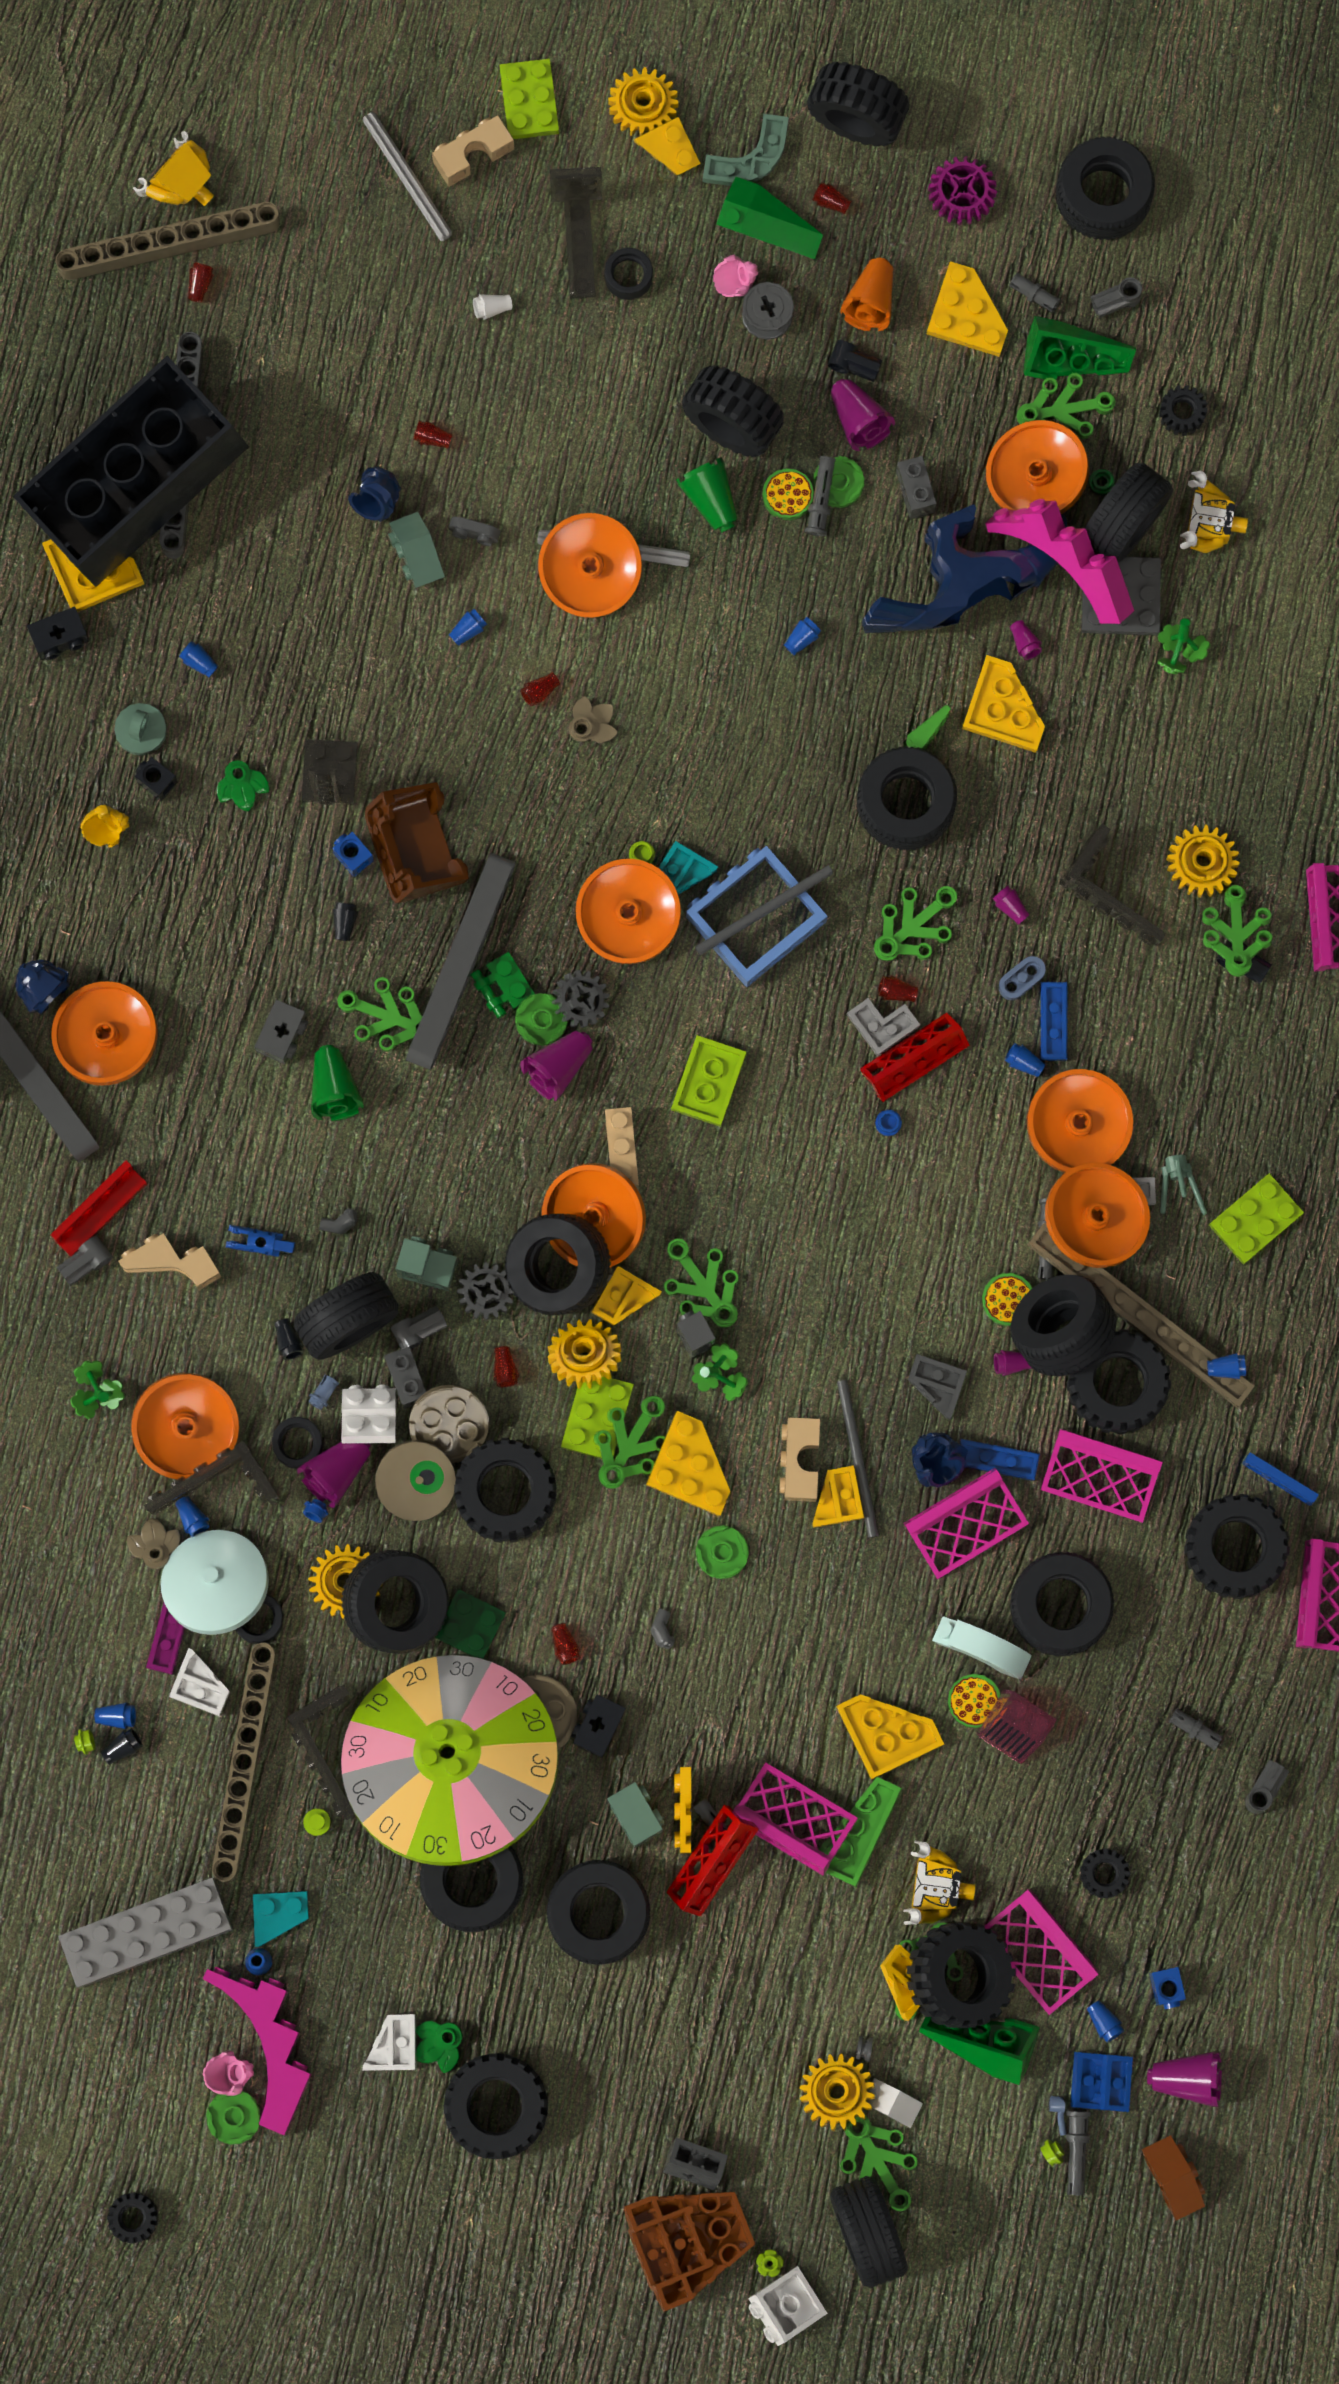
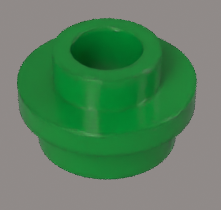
M1106 469L1094 471L1089 478L1091 490L1099 495L1108 494L1115 485L1113 474ZM1099 479L1105 480L1106 485L1099 486L1097 484V481Z

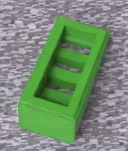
M945 705L908 734L906 744L909 747H918L921 750H926L948 719L951 708Z

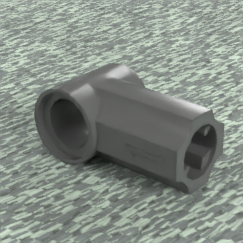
M1129 277L1122 280L1119 285L1091 296L1090 300L1096 315L1101 318L1125 307H1135L1141 300L1142 285L1136 278ZM1130 288L1134 289L1137 294L1130 297L1125 295L1124 291Z
M97 1235L83 1243L77 1253L56 1267L70 1286L92 1270H99L112 1260V1254Z
M435 1306L414 1318L409 1317L396 1323L390 1330L401 1349L410 1347L411 1350L424 1341L423 1339L448 1326L440 1310Z
M1268 1760L1250 1793L1246 1796L1245 1806L1249 1812L1262 1814L1271 1806L1274 1797L1289 1774L1285 1767L1277 1762ZM1253 1795H1262L1265 1799V1806H1255L1252 1802Z

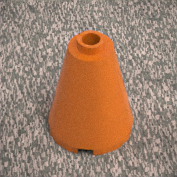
M880 257L870 260L843 301L840 312L841 314L844 313V320L853 327L863 331H870L871 328H878V331H883L888 328L891 321L893 266L888 260Z

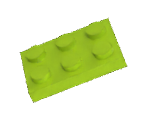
M550 59L499 64L507 130L513 139L559 134Z
M696 1035L671 1111L721 1127L746 1056V1051Z
M1268 1173L1214 1219L1209 1226L1244 1265L1302 1216L1304 1212Z
M601 1377L602 1385L592 1381V1388L590 1389L586 1382L582 1384L580 1389L577 1388L561 1448L602 1459L600 1447L594 1442V1434L597 1431L606 1430L611 1434L612 1439L609 1444L614 1458L617 1440L613 1423L608 1420L607 1413L611 1408L618 1407L626 1415L634 1384L613 1378ZM615 1410L612 1417L616 1421L619 1419L620 1414ZM603 1433L599 1435L601 1443L606 1441V1435Z

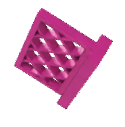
M1314 863L1306 869L1314 971L1339 969V962H1334L1333 951L1337 946L1339 947V939L1331 932V925L1335 921L1339 923V912L1337 914L1329 907V900L1333 895L1339 899V885L1334 888L1327 881V872H1335L1339 876V865Z
M1059 1429L1040 1490L1143 1523L1163 1462ZM1060 1446L1071 1449L1076 1459L1061 1466L1057 1458ZM1076 1451L1084 1453L1085 1455L1078 1457ZM1088 1456L1097 1457L1101 1468L1087 1475L1081 1460ZM1101 1459L1109 1461L1111 1463L1104 1466ZM1056 1461L1059 1468L1052 1471ZM1078 1462L1085 1476L1070 1483L1064 1469ZM1114 1464L1122 1465L1127 1476L1112 1482L1106 1468ZM1126 1467L1131 1468V1469H1134V1470H1137V1471H1135V1472L1129 1474V1472H1128V1470H1127ZM1061 1471L1068 1485L1058 1490L1048 1487L1051 1475ZM1104 1471L1110 1484L1096 1491L1089 1477ZM1140 1472L1152 1475L1149 1486L1138 1491L1132 1476ZM1129 1478L1135 1493L1121 1499L1115 1485ZM1087 1479L1093 1493L1084 1498L1077 1496L1072 1486ZM1070 1487L1073 1494L1064 1492V1490ZM1112 1487L1119 1501L1110 1506L1102 1504L1098 1494ZM1147 1491L1143 1501L1140 1494ZM1095 1496L1098 1502L1088 1499ZM1138 1496L1142 1503L1139 1516L1129 1513L1123 1502ZM1121 1504L1123 1510H1120V1509H1117V1508H1113V1507H1115V1506Z
M993 1468L903 1524L934 1575L939 1579L1029 1523L996 1468ZM998 1486L1001 1487L1005 1494L1002 1505L987 1502L990 1491ZM985 1495L984 1501L978 1500V1498ZM1007 1499L1013 1508L1006 1507ZM972 1502L983 1504L980 1519L965 1516L968 1504ZM986 1505L1001 1508L998 1524L983 1520ZM962 1509L961 1515L955 1514V1512ZM1004 1511L1016 1512L1021 1522L1013 1527L1001 1525ZM948 1516L960 1518L957 1533L942 1530L944 1519ZM964 1519L978 1522L975 1538L960 1534ZM939 1523L938 1529L932 1527L935 1524ZM982 1524L997 1527L995 1537L990 1541L978 1539ZM1000 1528L1007 1529L1003 1533L999 1534ZM925 1530L937 1532L934 1547L923 1545L917 1535ZM941 1533L956 1536L952 1552L937 1548ZM959 1537L974 1541L970 1553L966 1555L956 1553ZM977 1542L984 1543L980 1547L976 1548ZM926 1549L933 1550L931 1557L929 1556ZM936 1551L951 1555L949 1565L938 1571L934 1564ZM954 1556L962 1557L957 1561L953 1562Z
M1310 1539L1305 1541L1296 1647L1339 1652V1646L1332 1645L1335 1641L1339 1644V1634L1329 1624L1339 1614V1606L1331 1597V1595L1339 1590V1576L1333 1570L1339 1565V1560L1330 1566L1324 1558L1325 1548L1334 1549L1339 1555V1543ZM1328 1573L1338 1583L1329 1593L1322 1585V1579ZM1326 1599L1336 1610L1327 1619L1320 1612V1604ZM1325 1626L1334 1638L1327 1644L1317 1643L1318 1631Z
M766 1762L739 1805H736L734 1808V1812L740 1818L753 1822L759 1828L755 1834L756 1836L823 1876L858 1820L856 1816ZM767 1772L777 1777L778 1787L764 1790L762 1779ZM760 1786V1790H761V1791H756V1792H755V1790L757 1789V1787ZM792 1788L799 1790L802 1800L787 1804L784 1790ZM780 1791L783 1805L768 1808L765 1794ZM762 1795L765 1809L753 1811L746 1806L750 1798ZM819 1802L823 1805L825 1814L810 1817L807 1804ZM804 1805L806 1819L791 1822L788 1808ZM827 1808H829V1809L832 1810L833 1812H832V1813H828V1809H827ZM785 1809L788 1823L780 1825L773 1823L770 1812ZM842 1816L849 1821L845 1829L833 1831L830 1818ZM827 1819L830 1832L814 1836L811 1822ZM808 1823L811 1837L803 1839L796 1837L793 1826ZM789 1827L790 1832L786 1831L784 1828ZM840 1835V1837L838 1838V1840L835 1841V1837H834V1836ZM831 1837L833 1848L826 1855L818 1850L816 1840ZM811 1841H812V1842H813V1846H811V1845L808 1844L807 1842H811Z
M1030 1888L984 1926L985 1929H990L995 1924L1007 1925L1006 1953H1008V1945L1024 1946L1023 1962L1012 1961L1010 1962L1011 1968H1016V1976L1048 2015L1053 2013L1099 1974L1098 1969ZM1019 1904L1027 1912L1026 1923L1010 1922L1011 1910ZM1008 1914L1007 1922L1000 1921L1005 1915ZM1030 1917L1034 1920L1036 1924H1029ZM1010 1926L1026 1927L1025 1943L1009 1941ZM1029 1927L1040 1928L1044 1932V1945L1028 1943ZM1048 1938L1054 1944V1946L1047 1945ZM1028 1947L1043 1948L1042 1964L1026 1962ZM1047 1949L1059 1950L1062 1954L1061 1966L1046 1964ZM1065 1959L1070 1963L1072 1967L1065 1966ZM1016 1965L1023 1966L1022 1972L1017 1968ZM1026 1966L1042 1967L1041 1983L1029 1982L1025 1977ZM1045 1968L1061 1969L1060 1985L1044 1983ZM1064 1970L1076 1971L1083 1980L1076 1986L1063 1985ZM1033 1986L1040 1987V1994ZM1044 1987L1059 1989V2000L1051 2007L1043 1999ZM1063 1989H1069L1070 1991L1062 1997Z

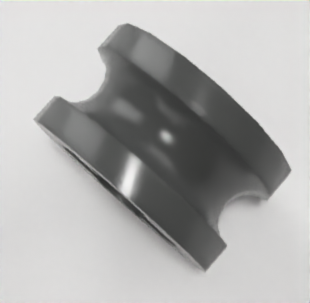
M859 2035L856 2060L864 2058L866 2062L870 2061L873 2037L864 2039L863 2036Z

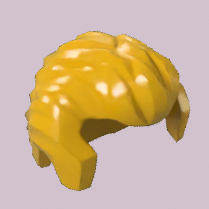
M100 805L86 814L80 828L82 829L83 837L90 841L91 844L96 846L110 844L108 847L111 848L120 843V833L129 827V817L110 806Z

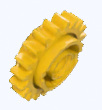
M646 67L643 68L642 74H638V71L633 68V76L630 77L624 72V81L616 79L615 86L617 88H610V95L613 97L608 98V105L611 106L609 114L615 115L613 118L614 124L622 122L621 131L630 128V136H633L636 131H639L641 136L645 134V131L649 132L670 121V117L676 118L677 111L675 110V108H678V100H675L677 98V91L672 90L673 82L665 83V74L657 78L656 69L649 75L647 74ZM644 99L649 101V104L641 106L637 102Z
M1195 825L1192 834L1185 829L1183 831V838L1175 837L1174 841L1178 846L1170 845L1169 851L1174 854L1168 855L1166 860L1174 863L1168 866L1167 871L1176 872L1171 880H1181L1178 887L1179 890L1188 886V895L1193 890H1197L1198 898H1201L1204 891H1207L1208 896L1212 897L1214 888L1217 892L1222 893V884L1228 887L1231 885L1232 882L1228 877H1236L1237 872L1232 868H1237L1240 862L1233 860L1238 856L1239 852L1230 851L1235 842H1225L1227 833L1219 837L1217 835V827L1212 833H1209L1208 825L1204 826L1202 832ZM1204 856L1209 860L1210 864L1208 866H1201L1197 863L1196 858Z
M579 1319L577 1327L567 1323L568 1331L559 1328V1338L552 1336V1345L548 1346V1362L551 1364L552 1373H557L559 1381L566 1378L567 1386L576 1381L577 1388L580 1389L582 1384L586 1382L590 1389L592 1388V1381L602 1385L601 1377L611 1379L610 1370L618 1371L617 1363L621 1362V1346L618 1343L617 1335H612L610 1327L603 1330L602 1322L593 1327L592 1320L589 1319L587 1324L583 1326ZM584 1352L589 1353V1354H587V1355H580L581 1353H584Z
M349 1544L346 1545L344 1552H341L339 1546L335 1545V1554H331L326 1549L327 1559L324 1560L317 1557L316 1559L321 1566L311 1567V1570L317 1576L308 1578L310 1582L316 1583V1586L309 1589L310 1593H319L314 1598V1602L324 1601L321 1610L325 1611L331 1607V1617H334L337 1611H340L342 1619L345 1617L341 1605L343 1604L341 1600L344 1588L338 1585V1581L341 1576L352 1573L353 1568L361 1560L371 1555L367 1552L360 1556L361 1548L359 1546L352 1553ZM377 1591L376 1597H380L381 1594Z
M829 2054L828 2063L826 2064L819 2058V2068H815L812 2065L809 2066L812 2076H802L808 2082V2085H801L799 2087L801 2091L807 2093L800 2097L801 2102H809L804 2107L805 2113L814 2111L810 2119L814 2122L821 2118V2128H824L830 2122L831 2130L835 2131L837 2124L840 2123L842 2129L846 2131L848 2121L856 2127L857 2122L855 2118L857 2116L863 2120L866 2119L862 2110H872V2106L867 2100L875 2099V2095L868 2092V2090L875 2087L874 2083L866 2082L871 2077L870 2072L861 2074L864 2065L860 2063L854 2067V2057H851L845 2063L843 2054L839 2055L838 2061H834L832 2055ZM835 2086H841L845 2089L844 2095L839 2099H834L830 2096V2092Z

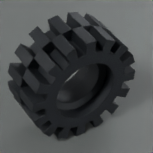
M1179 385L1176 386L1175 390L1170 389L1167 395L1165 394L1160 406L1159 417H1162V425H1167V431L1172 429L1174 430L1173 434L1178 435V432H1182V436H1186L1187 432L1193 434L1196 429L1199 430L1207 414V401L1203 400L1204 395L1202 393H1196V388L1193 387L1190 390L1189 385H1185L1181 389ZM1179 402H1186L1191 405L1193 414L1187 419H1180L1174 413V406Z
M1100 1849L1089 1854L1084 1859L1080 1868V1880L1083 1882V1887L1091 1895L1097 1896V1898H1111L1121 1893L1126 1885H1128L1130 1876L1129 1864L1125 1861V1857L1117 1853V1851ZM1101 1863H1108L1115 1870V1878L1109 1884H1102L1095 1878V1869Z
M141 2193L121 2195L108 2210L109 2230L122 2242L137 2243L146 2240L153 2234L158 2224L157 2217L159 2215L155 2208L156 2205L149 2197ZM129 2207H136L143 2213V2222L136 2229L126 2227L122 2220L124 2211Z

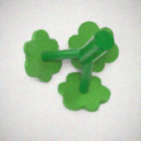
M1186 618L1180 620V625H1165L1164 631L1158 634V640L1163 644V649L1174 652L1172 659L1163 657L1158 660V664L1164 666L1163 670L1170 674L1184 673L1187 668L1177 660L1185 642H1187V647L1183 650L1182 655L1192 663L1196 662L1197 659H1205L1208 655L1207 649L1211 646L1203 635L1197 636L1194 640L1188 636L1190 620Z
M722 1343L721 1346L715 1344L711 1348L713 1353L712 1360L715 1364L712 1362H707L706 1364L697 1363L693 1368L695 1374L692 1376V1381L697 1384L700 1391L706 1392L710 1388H717L719 1385L718 1380L726 1384L723 1388L726 1400L733 1401L736 1397H740L743 1394L748 1380L743 1377L741 1372L736 1373V1375L731 1374L728 1378L722 1375L719 1367L723 1370H729L730 1367L735 1368L738 1365L737 1359L739 1354L726 1343Z
M98 1360L93 1362L85 1361L74 1370V1375L77 1377L76 1381L79 1384L85 1382L87 1385H92L95 1390L93 1393L89 1390L84 1392L80 1389L70 1399L78 1416L84 1415L87 1419L95 1416V1410L99 1407L96 1402L97 1399L101 1406L116 1409L119 1407L120 1401L125 1398V1394L122 1392L123 1384L119 1380L111 1381L110 1379H105L102 1383L103 1385H98L97 1378L103 1375L102 1363Z

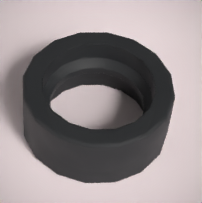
M626 247L615 251L608 258L605 264L604 279L607 288L613 295L620 299H637L647 293L652 285L653 267L651 260L644 252L636 248ZM628 260L640 264L644 271L641 283L633 287H625L618 284L613 274L615 267L620 262Z
M292 1417L281 1422L274 1430L271 1440L273 1452L277 1459L286 1467L298 1469L305 1462L321 1454L323 1449V1439L319 1429L309 1419L302 1417ZM300 1427L310 1432L313 1438V1447L308 1455L296 1459L285 1454L282 1449V1439L288 1430Z
M266 1594L263 1603L268 1605L273 1611L274 1621L271 1628L261 1634L249 1632L244 1625L235 1629L239 1636L249 1643H268L276 1638L283 1628L284 1615L282 1608L276 1599Z

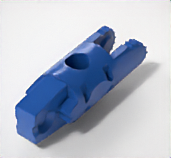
M229 1225L228 1231L235 1234H248L247 1244L227 1241L225 1248L262 1253L279 1257L280 1251L294 1253L296 1243L282 1240V1233ZM259 1237H263L266 1240L264 1247H260L257 1244Z

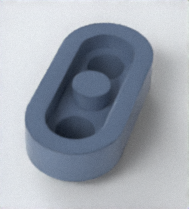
M1035 956L1022 960L1001 978L999 982L1001 996L1007 1000L1019 999L1043 979L1046 971L1044 962ZM1030 967L1034 968L1036 974L1029 975L1027 969ZM1014 984L1016 990L1009 991L1007 985Z

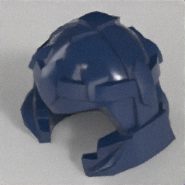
M379 466L367 468L362 473L360 494L354 492L351 495L347 494L348 500L356 513L365 519L381 522L389 518L394 511L401 487L392 472L384 470Z
M40 959L28 963L24 962L18 968L19 971L15 983L16 991L20 999L22 998L24 1001L23 1003L30 1014L37 1012L43 1014L49 1008L48 1005L60 993L63 994L71 985L68 981L69 972L54 966L49 961Z
M942 1432L928 1433L927 1435L920 1436L917 1444L913 1446L911 1454L919 1483L925 1487H941L957 1479L964 1470L968 1450L953 1440L952 1437Z

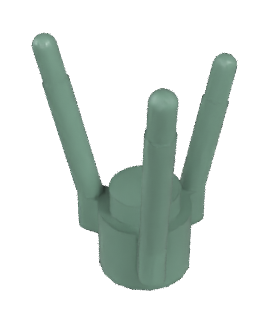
M1173 1155L1165 1158L1166 1166L1161 1167L1163 1179L1160 1213L1165 1214L1168 1178L1170 1176L1171 1180H1178L1182 1197L1187 1196L1184 1178H1188L1202 1214L1206 1215L1207 1211L1193 1177L1191 1165L1186 1161V1156Z

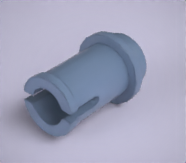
M325 1374L315 1392L309 1394L310 1399L308 1402L319 1410L327 1407L328 1404L326 1402L339 1383Z

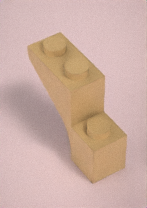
M164 1233L160 1236L154 1234L144 1241L145 1245L137 1250L133 1247L125 1251L121 1255L122 1259L118 1261L126 1273L180 1272L192 1280L198 1290L221 1278L219 1271L203 1246L199 1249L195 1246L187 1250L183 1254L184 1258L180 1260Z

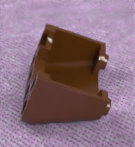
M437 782L383 791L366 807V823L389 894L395 903L407 902L463 884L469 879L467 865L459 858H451L437 815L444 804V795L439 789Z

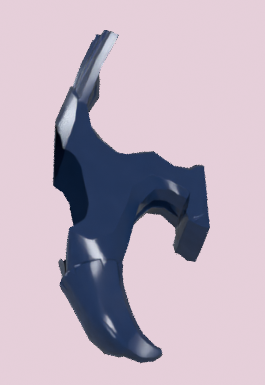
M975 504L932 522L927 529L929 533L925 534L924 540L932 551L930 572L939 583V588L933 602L923 605L880 597L872 604L870 610L863 617L862 626L864 632L918 631L959 624L960 616L966 609L988 596L1001 595L1011 601L1028 589L1039 587L1058 562L1032 544L1018 550L973 552L959 547L956 539L966 537L974 525L976 507ZM1061 514L1062 519H1063V522H1064V525H1065V528H1066V527H1067V519L1065 518V516H1064L1063 514ZM1006 581L1014 584L1013 596L1008 590Z

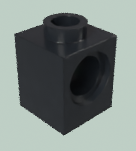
M153 757L147 762L145 760L141 762L135 771L137 783L161 802L178 783L176 775ZM152 773H159L161 775L160 780L155 783L149 782L148 777Z

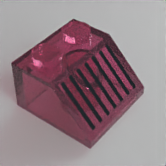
M1004 1689L976 1735L1019 1764H1022L1044 1742L1056 1719L1016 1692Z

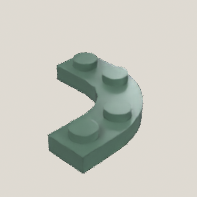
M763 114L758 145L746 156L728 158L706 155L703 182L731 186L735 177L754 183L767 176L779 163L784 152L789 117Z

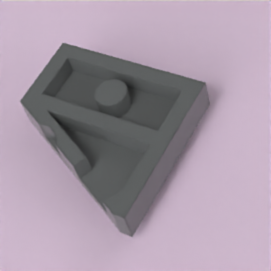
M916 1354L908 1381L946 1419L951 1420L967 1371Z

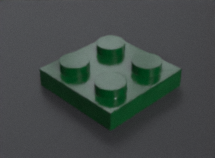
M458 1589L448 1608L447 1618L444 1620L445 1623L442 1625L441 1631H438V1635L434 1638L472 1657L484 1659L506 1616V1612Z

